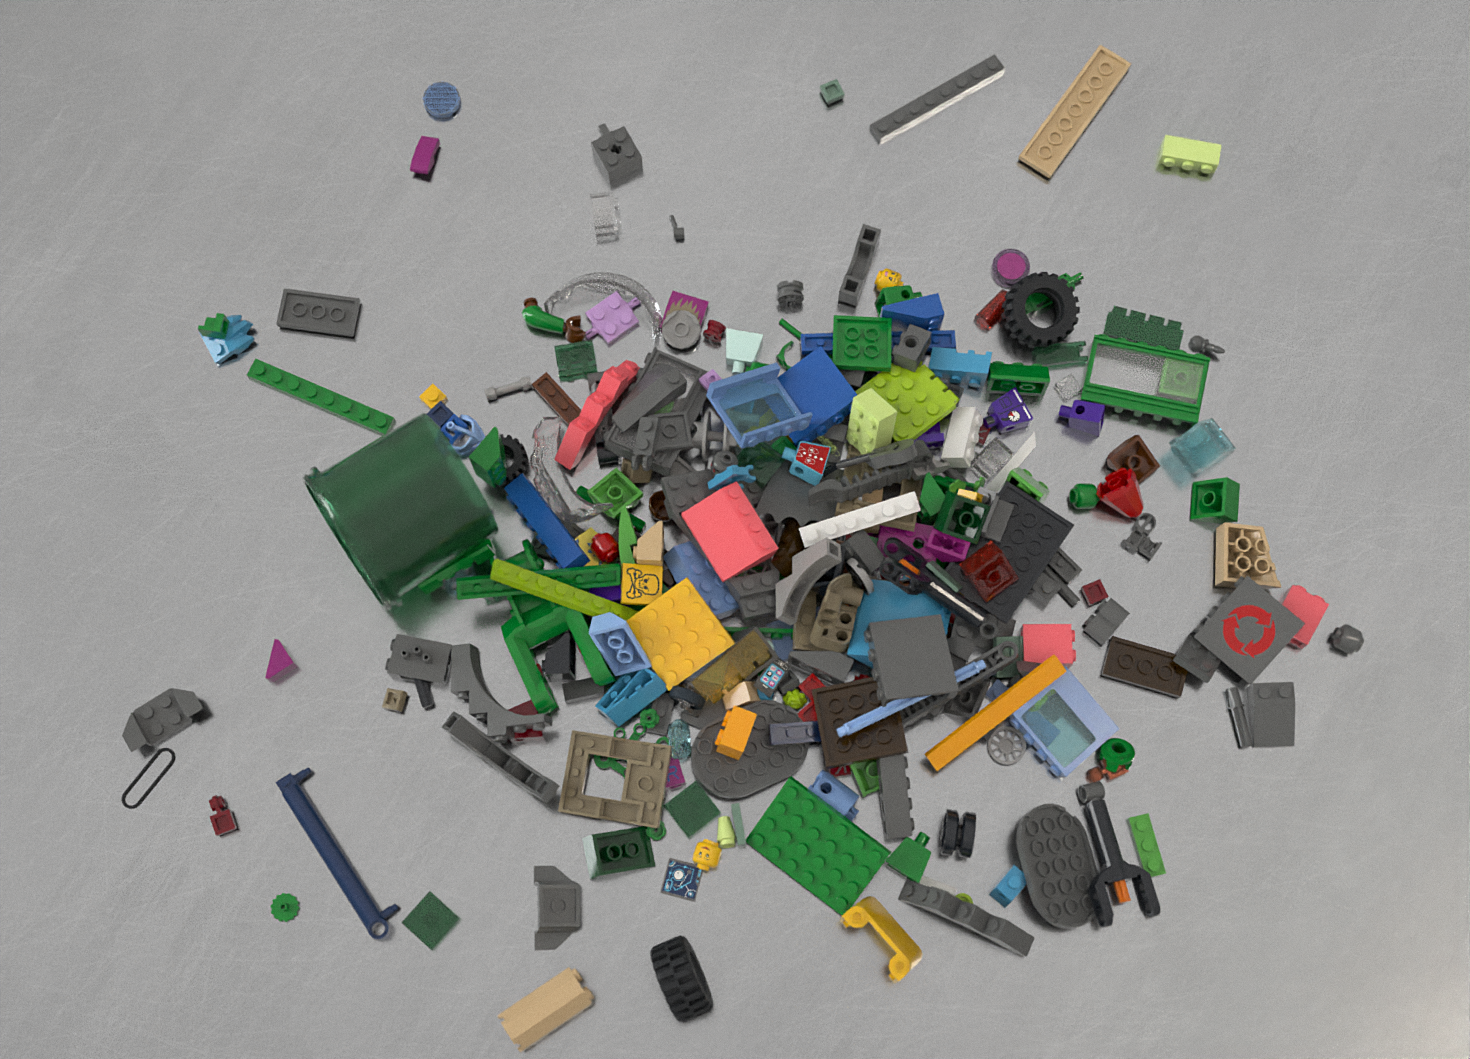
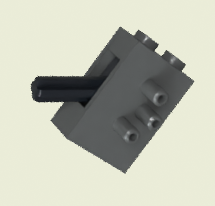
M396 634V638L391 641L390 650L392 654L391 658H388L386 661L385 670H387L390 677L414 681L421 706L423 708L433 705V700L428 684L445 687L451 664L452 644Z

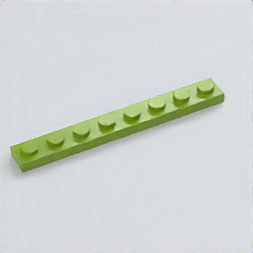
M496 558L493 561L490 579L594 617L611 612L627 621L639 612Z

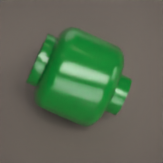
M1091 483L1075 484L1069 492V501L1077 509H1092L1100 500L1097 496L1096 486Z

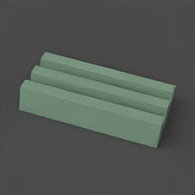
M739 803L731 804L737 843L738 847L746 846L740 805Z

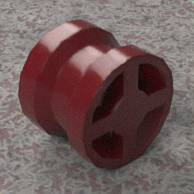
M709 320L707 323L708 328L704 330L703 336L712 342L719 343L722 339L721 334L725 332L726 327L718 321Z

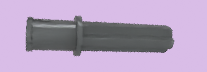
M1239 687L1228 688L1225 691L1227 692L1230 704L1229 710L1232 711L1240 746L1242 748L1252 746V740L1243 709L1245 704H1242Z

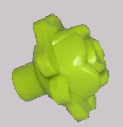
M794 689L792 692L787 691L782 699L786 706H790L793 709L803 708V705L807 703L806 695L800 693L798 689Z

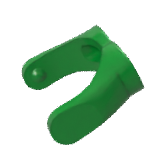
M793 341L784 345L779 354L776 355L777 361L785 371L790 369L791 366L786 364L784 352L793 346Z

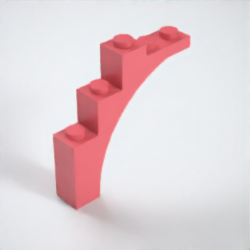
M626 360L619 366H612L604 372L597 390L587 397L580 415L570 422L555 456V461L569 470L579 464L585 449L607 412L630 383L636 379L640 367L635 362Z

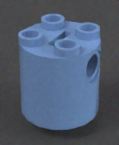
M822 769L813 785L808 787L809 790L850 821H853L859 810L854 805L860 795L828 771Z

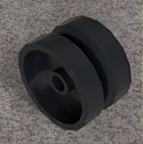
M946 809L941 828V855L952 856L955 852L956 844H958L959 857L971 858L975 840L976 813L965 811L959 824L958 811Z

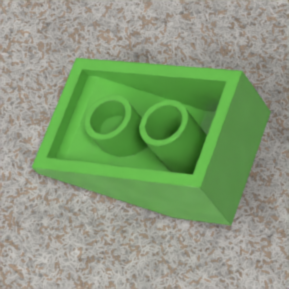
M1020 467L1012 469L1007 476L1006 481L1040 503L1047 498L1050 492L1043 482L1032 478V474L1026 469L1022 470Z

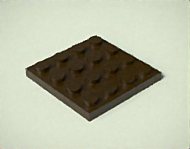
M873 677L812 689L827 769L908 753L900 710L850 735L839 737L836 729L842 727L844 723L882 706L881 700L877 698V681H874Z

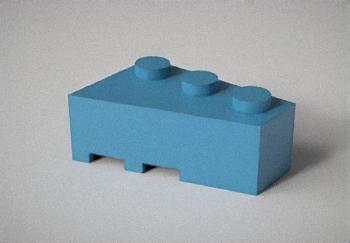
M933 347L928 368L939 379H949L953 383H968L972 387H984L992 352L986 351V355L975 354L974 350H968V353H958L957 349Z
M646 668L622 674L595 707L608 720L619 727L668 689L657 674Z

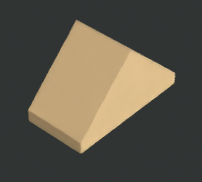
M744 681L721 690L720 694L725 711L731 710L734 705L744 707L761 701L757 688L753 686L755 682Z

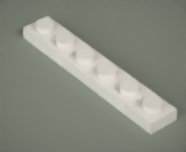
M915 491L799 528L806 548L826 537L834 539L921 511Z

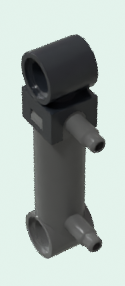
M605 371L587 373L590 395L597 390ZM611 408L595 431L599 464L618 462L617 454L604 449V434L607 429L611 430L613 426L611 425Z

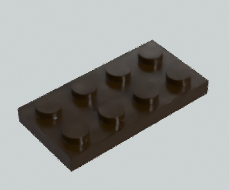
M1112 636L1101 675L1180 698L1187 670L1173 661L1176 656L1174 653Z

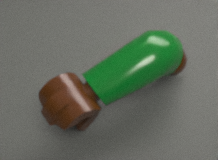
M536 298L524 300L525 307L522 310V317L528 325L559 334L565 332L566 339L571 343H581L586 337V332L578 328L581 326L580 315L572 316L564 322L563 318L544 312L537 305Z

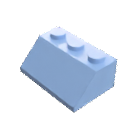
M611 612L592 617L589 635L615 676L652 667L648 656L625 620Z

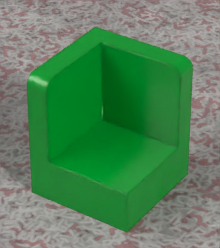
M217 313L216 318L207 317L204 326L199 325L198 330L202 336L225 339L230 321L225 314Z

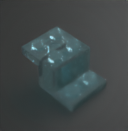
M1213 418L1199 421L1182 436L1176 437L1169 442L1172 452L1177 457H1180L1184 462V468L1192 474L1206 470L1221 457L1230 454L1236 449Z

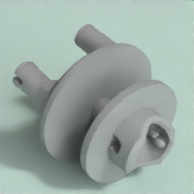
M732 409L726 411V414L738 431L741 426L758 428L759 415H742L732 411ZM706 411L704 422L693 423L694 431L696 432L692 438L693 448L702 449L703 460H708L710 441L723 442V451L732 452L738 460H756L757 449H740L725 423L724 432L711 431L710 411Z

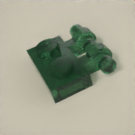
M593 340L554 346L557 366L565 365L566 370L558 371L559 379H573L574 376L580 375L586 377L587 373L598 372L597 365L589 366L588 364L589 361H596ZM571 364H583L581 368H571Z

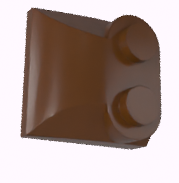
M1134 435L1125 440L1110 452L1107 457L1108 466L1115 471L1121 468H1126L1127 471L1132 469L1136 474L1138 484L1160 467L1139 435Z

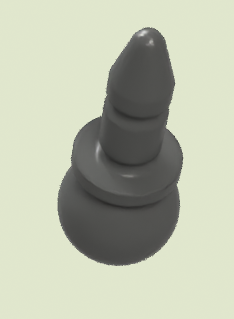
M1196 335L1190 339L1189 345L1195 351L1201 350L1205 352L1207 350L1216 354L1225 353L1223 348L1209 343L1208 339L1204 340L1201 336Z

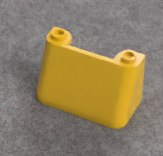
M868 896L863 898L841 916L840 921L846 928L851 926L862 929L869 922L893 949L896 955L889 960V970L891 972L889 978L895 984L921 961L922 951L920 947L875 897Z

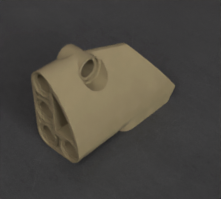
M844 574L834 578L827 587L810 635V641L816 647L834 652H844L848 647L857 607L861 604L864 589L853 586L851 574Z

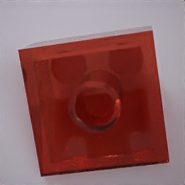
M992 541L959 564L967 579L985 602H988L1019 579L1003 551Z

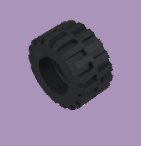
M500 434L505 453L514 456V462L510 467L506 468L505 481L498 485L499 488H504V485L510 484L521 473L528 472L527 465H529V460L523 444L517 438L512 439L511 435H507L505 438L503 434Z

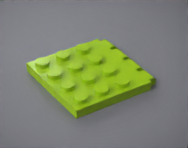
M922 361L915 372L892 363L891 372H880L855 391L859 395L872 388L897 411L892 436L894 442L904 439H917L955 410L956 404L960 400L951 390L947 391L948 387L938 377H935V374L925 364L922 365Z

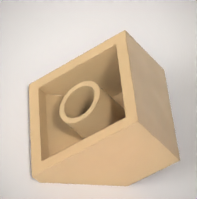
M658 521L637 540V546L633 547V558L636 564L663 566V521Z

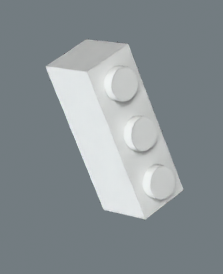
M956 407L953 410L941 456L944 462L950 463L949 468H970L971 461L974 459L975 445L979 440L978 432L983 423L982 415H980L976 407Z

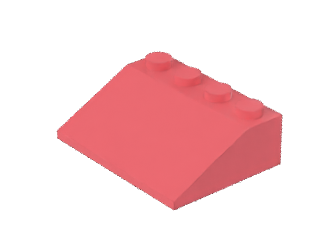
M737 481L721 488L681 514L722 582L766 561L779 549Z

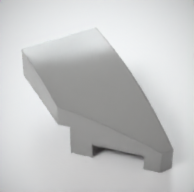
M933 455V459L928 465L914 468L911 475L915 481L925 478L928 472L934 476L949 469L950 463L947 461L942 463L936 460Z

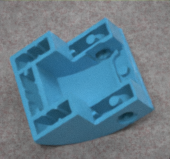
M871 580L874 592L870 595L863 593L861 604L857 608L847 655L874 668L873 662H870L868 658L869 644L864 639V631H866L870 622L941 614L945 634H947L951 612L924 593L911 595L890 581Z

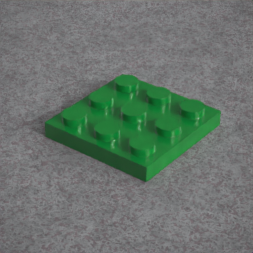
M834 315L832 362L835 366L842 370L891 372L892 318Z

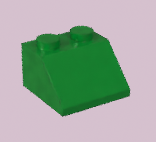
M930 472L926 473L919 500L921 511L917 512L918 520L929 526L935 523L945 498L944 493Z
M1228 477L1193 482L1190 519L1218 524L1238 522L1240 484Z

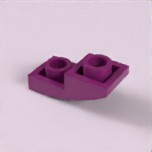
M421 136L411 161L410 172L429 173L435 162L434 154L440 146L439 138Z

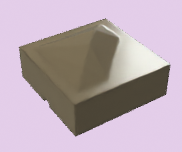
M387 688L382 708L402 712L407 692Z

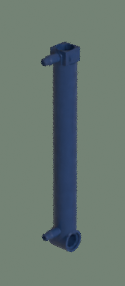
M308 767L295 775L289 773L275 782L282 792L283 798L369 935L376 941L386 940L390 936L391 928L385 918L393 914L398 909V906L393 904L380 912L299 783V781L312 772L311 769ZM377 925H384L385 927L381 935H375L374 933Z

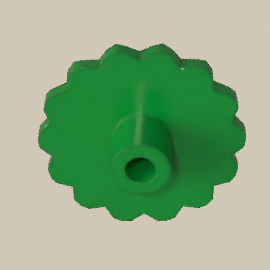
M282 893L272 900L273 904L270 906L272 909L271 914L280 922L293 920L294 916L298 914L299 902L290 893Z

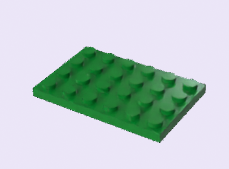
M792 776L786 781L746 838V842L841 915L845 914L852 907L891 853L889 849Z

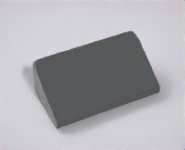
M592 677L562 684L566 704L605 695L604 685L599 686L595 684Z

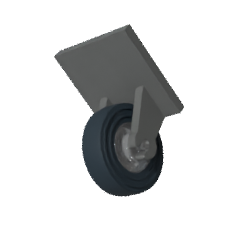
M695 683L694 687L686 684L685 688L673 686L670 690L669 697L678 702L677 708L683 712L680 721L702 729L711 721L727 713L720 692Z

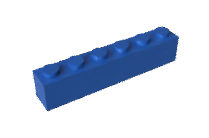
M523 473L504 488L508 493L506 498L513 506L516 504L518 514L523 519L526 517L528 520L526 525L532 532L536 531L538 541L542 545L546 544L548 547L546 552L552 559L556 558L558 560L556 565L559 569L583 567L590 561L532 482Z

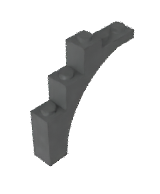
M470 643L451 646V693L458 696L459 699H469V715L475 717L478 721H487L488 737L494 739L497 743H505L507 739L515 738V732L523 733L526 732V729L532 728L533 730L541 731L545 730V727L552 726V718L546 714L524 716L505 709L492 696L483 680L479 665V648Z
M453 711L441 727L471 752L484 759L526 792L546 803L555 796L559 788L557 783L517 758L460 714Z
M906 880L899 899L954 921L987 937L1011 952L1026 957L1035 937L1007 919L991 915L979 906L962 901L948 891L933 886L929 887Z

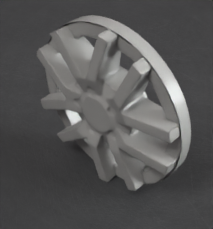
M1008 726L1000 727L993 732L988 740V751L991 757L998 763L1004 765L1014 764L1024 756L1026 741L1022 733L1017 729ZM1005 730L1004 737H1002L998 732ZM1008 730L1013 731L1011 738L1007 737ZM1017 734L1021 740L1014 741L1015 735ZM994 736H997L1000 739V742H997L992 738ZM991 743L997 745L998 747L992 750ZM1022 743L1023 748H1016L1015 744ZM999 749L1002 753L996 757L994 752ZM1015 751H1022L1017 758ZM1012 753L1014 757V760L1012 761L1009 760L1008 754ZM1005 755L1006 761L1000 760L999 758Z

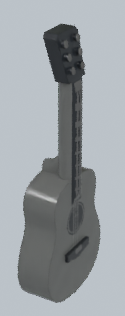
M904 439L876 448L870 453L834 462L832 465L830 464L828 467H825L823 476L825 477L837 469L864 462L873 467V469L902 464L915 458L918 450L914 439Z

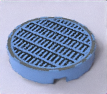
M436 82L430 85L423 95L425 109L437 118L450 117L460 107L459 91L448 82Z

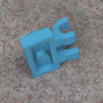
M731 465L724 472L716 474L707 483L709 490H720L736 481L737 483L739 481L752 483L756 480L755 476L749 474L754 469L753 465H747L746 467ZM739 484V486L741 487V489H743V488H744L743 484Z

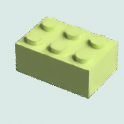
M872 388L853 397L846 439L862 455L870 453L876 448L890 445L897 411Z

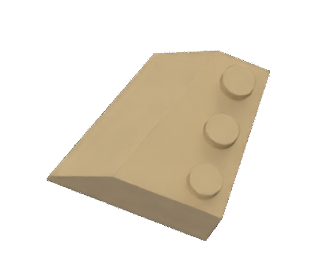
M1223 523L1216 528L1215 586L1236 588L1234 583L1241 576L1245 578L1248 575L1263 589L1281 588L1280 580L1277 579L1275 573V564L1272 563L1270 557V548L1263 527Z

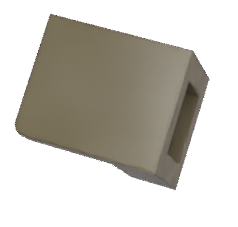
M623 458L621 472L632 483L650 482L651 469L650 471H643L642 465H640L638 470H632V461Z

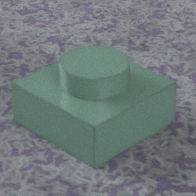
M837 79L820 85V91L827 105L845 96Z

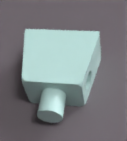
M727 328L726 364L733 366V375L744 373V369L747 366L751 367L752 363L756 361L763 343V334Z

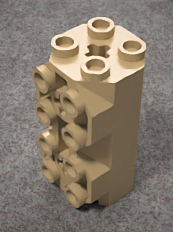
M568 967L497 1015L499 1019H504L501 1024L514 1045L516 1043L521 1045L517 1048L520 1052L535 1045L547 1037L549 1033L567 1021L572 1020L593 1004L591 1000L594 999V996L587 986L583 988L580 982L583 979L577 969L571 970Z

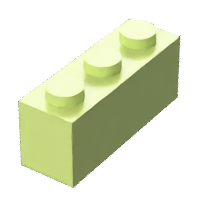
M1165 135L1161 144L1159 163L1167 167L1177 166L1185 170H1199L1206 174L1215 173L1219 165L1221 145Z

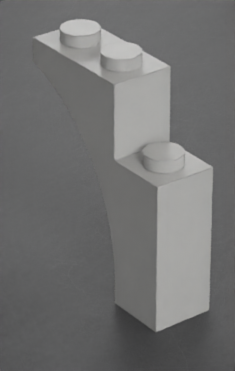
M826 537L792 557V575L776 583V619L789 625L797 622L800 608L810 589L825 572L842 562L841 544Z

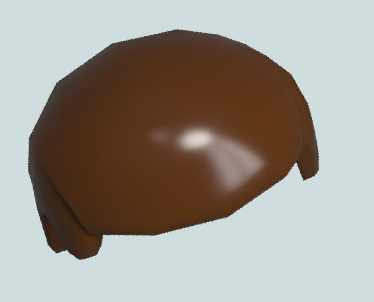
M660 490L654 492L649 498L650 514L656 520L663 522L671 521L664 504L666 499L664 492Z

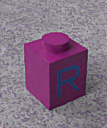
M673 757L670 760L666 791L686 785L679 759L674 760Z

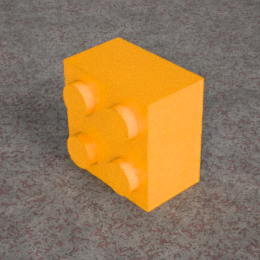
M735 705L732 711L727 710L721 725L725 729H720L714 744L718 746L716 752L739 760L745 749L757 714Z

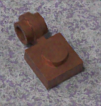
M1103 759L1100 760L1103 769H1100L1099 766L1093 767L1088 770L1089 774L1087 776L1092 782H1097L1104 778L1103 774L1105 773L1107 778L1111 780L1129 771L1125 769V765H1119L1116 773L1106 769L1107 760Z

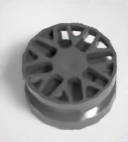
M788 280L779 282V285H777V291L779 292L777 294V301L782 304H798L804 300V295L802 294L804 289L803 283L796 280L789 283Z

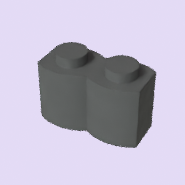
M1112 598L1108 602L1103 600L1097 607L1099 610L1097 615L1091 614L1084 623L1087 625L1084 631L1102 646L1130 614Z

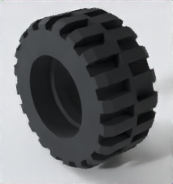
M1035 272L1014 283L1005 295L1006 300L1002 302V308L1004 309L1002 319H1006L1007 323L1004 324L1006 330L1010 329L1012 331L1010 336L1013 339L1017 337L1019 339L1018 343L1022 345L1028 344L1029 348L1039 347V349L1052 346L1067 338V335L1071 334L1074 330L1073 326L1078 322L1079 318L1076 315L1080 313V307H1076V303L1079 302L1078 296L1074 297L1072 293L1075 291L1072 286L1068 287L1066 285L1068 281L1064 278L1059 280L1057 274L1052 273L1048 275V272H1040L1039 274ZM1031 294H1044L1053 302L1056 315L1051 326L1040 328L1028 319L1025 304Z
M679 935L654 946L650 952L653 969L665 1000L677 1021L685 1023L710 1012L713 1008L711 992L701 965L688 939L685 936Z

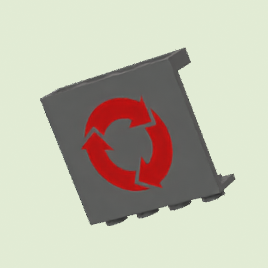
M1247 575L1245 578L1241 576L1234 583L1236 588L1232 593L1227 591L1220 599L1223 603L1218 609L1214 606L1207 614L1209 619L1205 623L1200 622L1193 631L1195 632V639L1251 685L1305 625V622Z

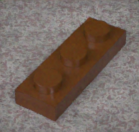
M547 372L532 383V387L568 426L570 422L580 415L581 409Z

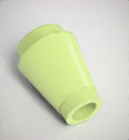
M719 817L717 843H719L720 848L734 847L737 837L730 817Z

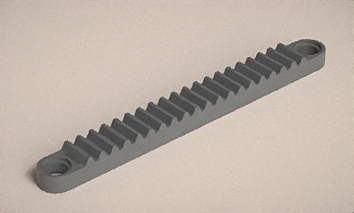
M1011 641L1003 642L965 664L964 666L983 660L986 668L958 682L959 691L956 696L967 692L969 688L975 687L976 684L982 683L983 680L989 679L991 675H995L998 671H1002L1005 667L1015 662L1018 658L1017 645ZM1005 648H1012L1014 650V654L1011 657H1005L1002 652ZM945 694L931 695L900 710L903 729L954 698L946 699Z

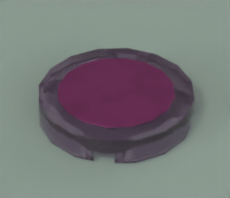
M1005 249L995 256L991 270L995 279L1000 281L1001 284L1012 286L1020 279L1029 275L1030 263L1023 252L1017 249Z

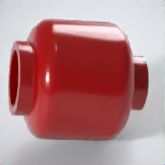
M598 533L592 538L590 550L599 561L612 562L618 557L619 543L611 534Z

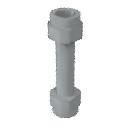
M521 377L518 382L495 389L494 386L485 389L487 400H495L498 395L523 388V391L531 388L530 377Z

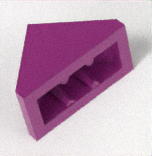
M932 529L926 548L941 562H957L965 560L971 542Z
M274 639L265 676L269 682L277 681L298 667L283 643L278 639Z

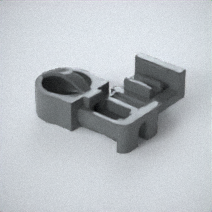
M1143 513L1138 516L1135 524L1132 526L1133 532L1127 540H1122V545L1125 547L1129 546L1130 550L1134 553L1139 548V552L1152 559L1162 545V542L1153 543L1150 537H1147L1156 526L1155 517L1150 513ZM1146 517L1147 519L1140 527L1139 520ZM1151 520L1152 528L1145 530V527Z

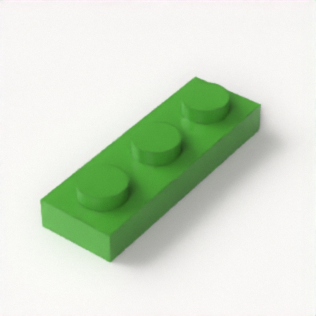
M1149 813L1128 818L1141 868L1148 872L1151 877L1166 874Z

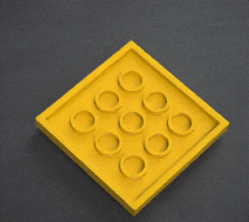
M688 577L626 621L648 656L653 670L663 680L668 690H671L673 686L681 683L735 644L732 637Z

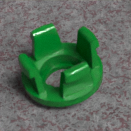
M1110 738L1102 744L1099 758L1100 760L1105 758L1107 760L1106 769L1116 773L1119 765H1125L1126 770L1131 767L1135 757V749L1126 740Z

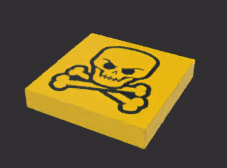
M623 563L621 570V604L647 606L662 595L663 566Z

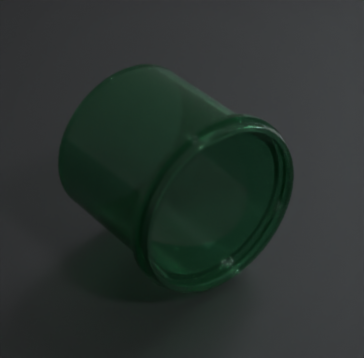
M424 412L321 472L317 467L313 466L310 468L311 473L308 475L304 474L302 478L310 496L339 544L385 610H391L394 605L396 607L403 605L400 596L493 537L494 534L499 533L495 518L470 472L443 432Z

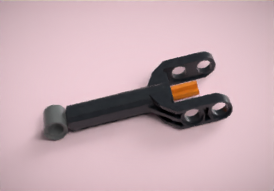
M890 537L885 541L883 550L889 558L882 560L879 567V572L884 578L907 594H926L973 628L979 626L980 634L986 639H992L998 634V618L992 614H986V611L959 592H955L946 583L937 578L926 566L928 562L921 554L898 538ZM894 543L898 546V550L891 552L888 550L887 545ZM905 555H912L915 560L909 563L903 557ZM890 563L895 569L892 572H887L883 569V566ZM906 575L910 578V582L904 584L900 581V577ZM990 624V625H993L994 627H993V628H986L985 625Z
M1098 781L1079 785L1078 795L1081 802H1088L1085 808L1103 864L1098 875L1093 878L1088 888L1099 926L1104 928L1113 924L1114 913L1106 886L1114 885L1119 904L1131 901L1126 882L1132 879L1142 911L1148 917L1158 916L1160 914V904L1151 875L1141 867L1129 864L1122 858L1105 800H1102L1105 798L1103 784Z

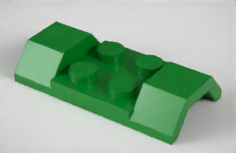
M486 533L418 572L422 581L418 584V587L427 595L443 586L444 579L449 580L455 575V572L471 567L474 561L479 565L488 560L489 557L495 556V547L489 535Z

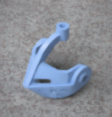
M462 414L460 419L472 425V432L456 426L452 421L447 423V428L452 432L456 430L470 437L462 447L450 445L447 451L454 456L469 457L485 438V435L476 420Z

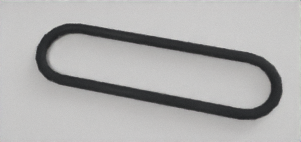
M159 749L124 791L121 801L126 808L133 809L137 807L173 764L175 755L171 749ZM160 752H170L172 755L171 761L135 805H127L124 800L125 795Z

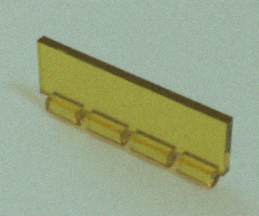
M753 630L691 683L706 701L711 699L715 704L725 696L721 690L723 687L730 692L741 682L737 678L738 674L745 679L756 670V667L752 664L754 661L761 666L770 658V655L766 652L769 648Z

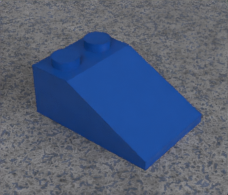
M936 293L882 306L880 317L892 318L893 327L908 329L909 325L912 324L928 331H938L942 326L944 310L939 294Z

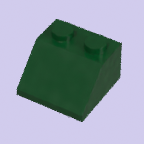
M947 490L933 528L942 533L977 544L991 506Z

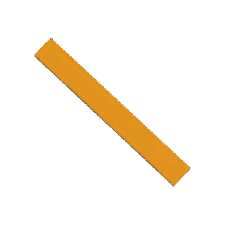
M1053 654L924 755L936 771L940 770L1067 672L1057 656Z

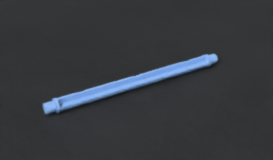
M983 660L972 662L954 671L957 683L986 668L985 662ZM929 696L893 700L887 703L886 707L880 706L844 723L842 727L836 729L839 737L850 735Z

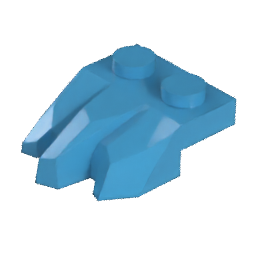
M241 315L227 316L230 322L225 339L206 337L200 333L215 363L221 364L231 355H239L250 346L255 338L247 335V332L253 326V323L247 320L241 321Z

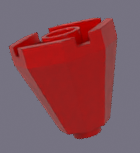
M1126 468L1116 470L1105 477L1106 482L1104 484L1102 482L1098 484L1097 496L1099 499L1125 517L1135 518L1142 513L1144 503L1136 474L1132 469H1128V471Z

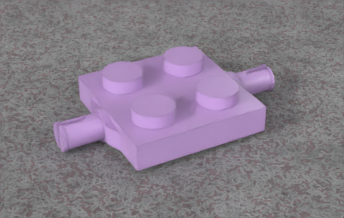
M616 291L585 312V315L592 324V328L586 331L587 340L598 334L603 337L607 344H610L636 326L639 320L634 315L632 309L641 303L636 296L627 303Z

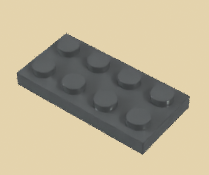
M284 288L276 324L278 327L353 337L361 301L359 298Z

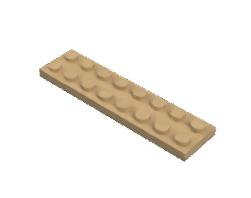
M1099 45L1021 152L1018 159L1046 177L1051 178L1129 70L1131 63L1104 46Z

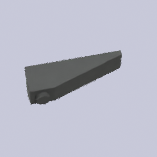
M660 363L643 376L613 415L612 421L624 434L639 424L640 417L654 414L686 392L687 380L676 367Z

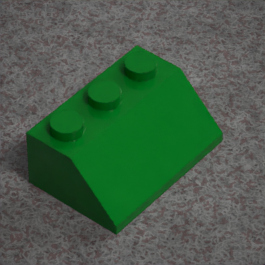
M994 361L989 366L986 391L1007 393L1016 387L1020 394L1045 395L1050 383L1048 367L1041 364H1032L1030 366L1019 362L1004 364L1001 361Z
M494 426L469 456L475 474L493 488L501 485L505 481L507 474L504 445L498 429Z

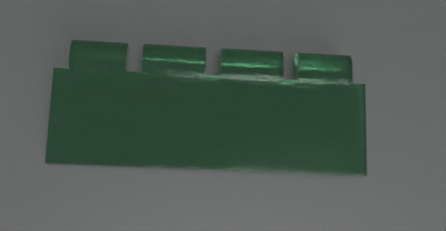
M1114 306L1113 311L1108 312L1103 334L1125 338L1133 342H1145L1149 346L1154 347L1164 346L1174 351L1180 349L1184 330H1181L1182 322L1168 319L1167 326H1165V318L1149 315L1148 321H1145L1146 313L1131 310L1129 316H1126L1127 309Z

